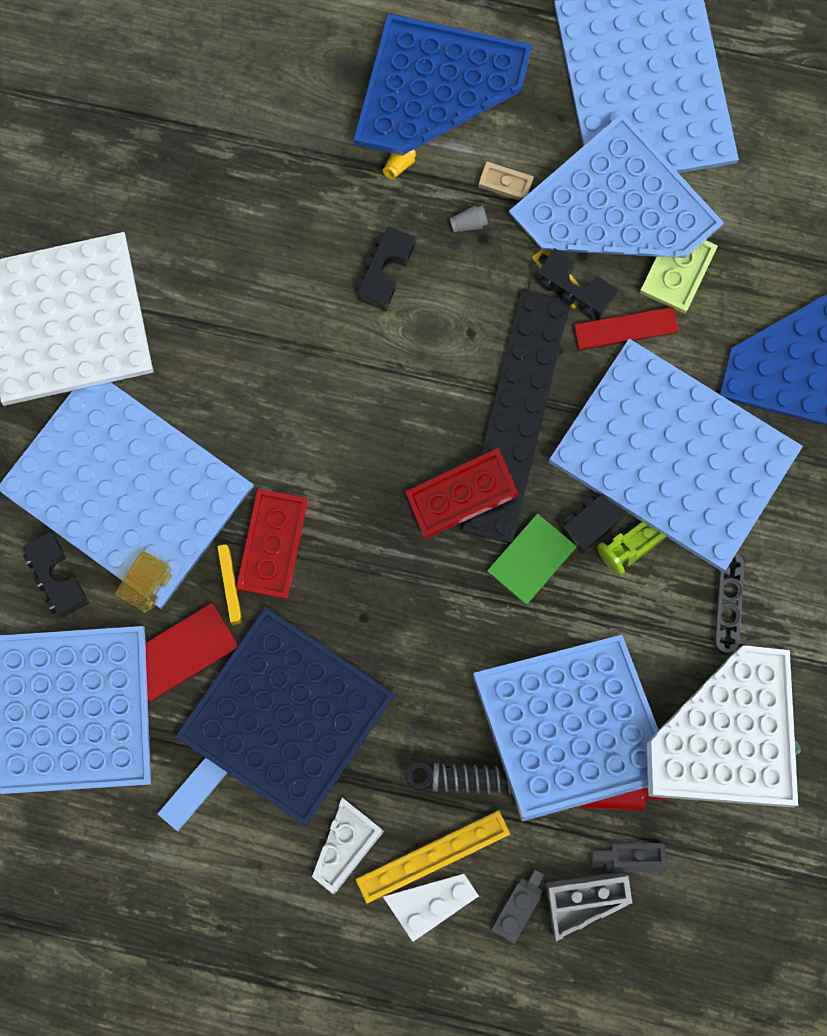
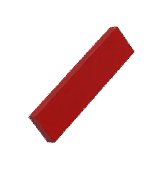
M674 307L575 324L574 331L578 350L582 351L626 343L628 339L638 341L677 334L678 326Z

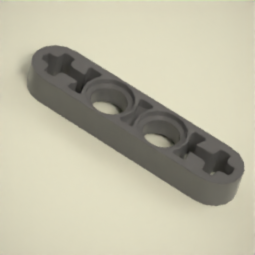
M735 554L733 558L734 564L739 566L734 569L733 577H738V580L733 578L724 579V576L728 577L730 575V567H727L724 573L719 570L714 645L717 651L722 654L734 652L740 640L745 565L743 558L739 554ZM726 584H733L737 588V595L735 597L729 598L725 596L723 588ZM729 609L735 613L736 618L733 623H725L722 620L721 614L723 610ZM720 626L726 629L735 628V632L732 630L729 632V640L733 641V644L728 649L725 648L723 643H720V640L724 639L726 635V630L721 631Z

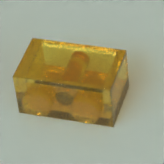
M142 550L116 591L115 596L145 614L148 609L152 610L159 599L156 595L160 588H165L172 578L170 572L172 569L168 564Z

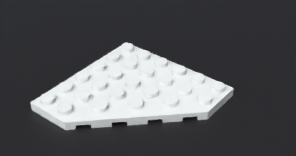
M744 645L739 647L647 742L649 797L780 807L798 806L790 650Z

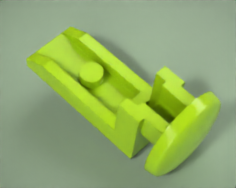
M641 522L624 536L620 533L609 546L600 542L597 550L609 569L617 575H622L625 573L622 566L623 562L629 567L667 537Z

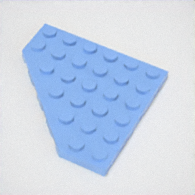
M623 113L509 210V214L541 250L553 251L555 248L558 251L686 258L724 224Z

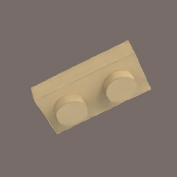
M486 161L478 187L521 201L529 194L534 176Z

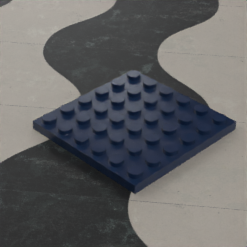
M265 607L180 729L176 738L295 820L307 826L395 694Z

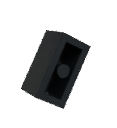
M603 494L597 499L595 496L589 498L582 505L585 508L578 515L574 512L563 521L565 526L562 529V533L577 546V550L581 554L585 553L615 527L623 517Z

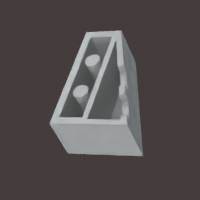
M625 872L546 883L552 933L555 941L632 903L629 877Z

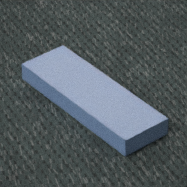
M205 758L160 810L158 815L175 830L179 831L228 773Z

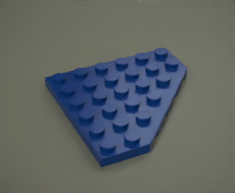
M388 14L354 137V145L403 156L522 91L532 45Z
M827 294L731 348L719 393L720 396L735 403L827 426Z

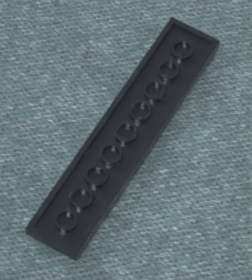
M525 290L521 292L481 454L482 456L499 448L519 496L466 520L462 530L463 533L508 544L513 543L570 304L563 299Z

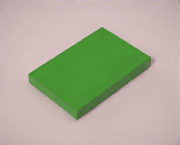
M537 513L489 568L487 573L522 603L527 605L577 546Z

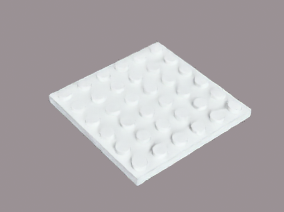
M124 232L0 259V399L3 406L154 373Z

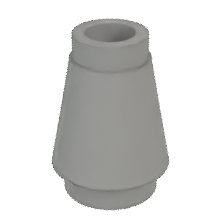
M474 205L455 217L450 218L454 233L483 229V226L489 225L483 205L479 207Z

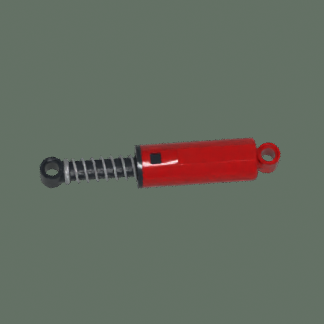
M419 762L411 765L407 771V783L414 790L432 789L433 792H437L439 788H445L446 792L449 789H456L458 793L460 789H466L467 793L470 790H477L478 794L481 790H487L488 794H491V791H498L499 795L502 794V791H508L511 796V805H516L505 770H499L497 766L493 769H488L485 765L483 769H477L476 765L472 768H466V765L463 764L461 768H456L454 764L451 767H445L442 763L439 767L438 763L427 765ZM419 769L427 774V780L422 784H418L412 779L413 772ZM648 787L573 808L643 811L647 799L659 802L667 798L649 797Z

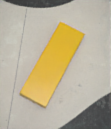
M220 545L217 547L230 622L232 626L242 623L231 552L227 545Z

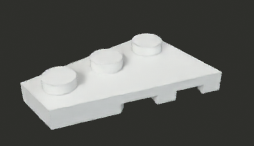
M341 798L325 846H323L312 875L315 880L332 894L336 893L384 832L343 798Z
M461 874L387 895L383 898L411 940L415 941L479 897L467 877Z

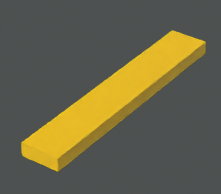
M498 810L355 880L368 904L510 835V832Z

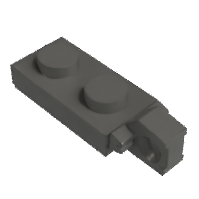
M663 843L612 844L611 847L605 848V851H592V869H606L608 872L667 871L665 844Z
M534 870L528 881L522 878L520 883H517L491 929L493 932L515 944L541 898L540 895L543 890L538 888L544 877L542 873Z

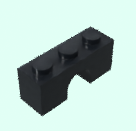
M387 226L385 233L380 232L375 244L378 247L375 256L370 255L366 264L368 272L365 278L361 277L356 287L359 301L387 312L396 291V282L386 278L382 271L387 265L392 263L406 267L415 247L416 237Z
M554 248L537 272L536 280L539 281L538 284L547 291L553 290L560 295V299H563L570 305L574 304L579 307L581 313L586 317L600 320L615 298L618 289L598 276L595 277L591 284L585 287L573 284L569 275L574 269L575 261Z
M52 532L23 546L26 551L23 558L30 569L34 567L38 575L34 579L41 591L46 590L49 596L46 603L52 614L57 612L63 618L90 604L79 581L75 577L65 582L54 580V567L67 558Z

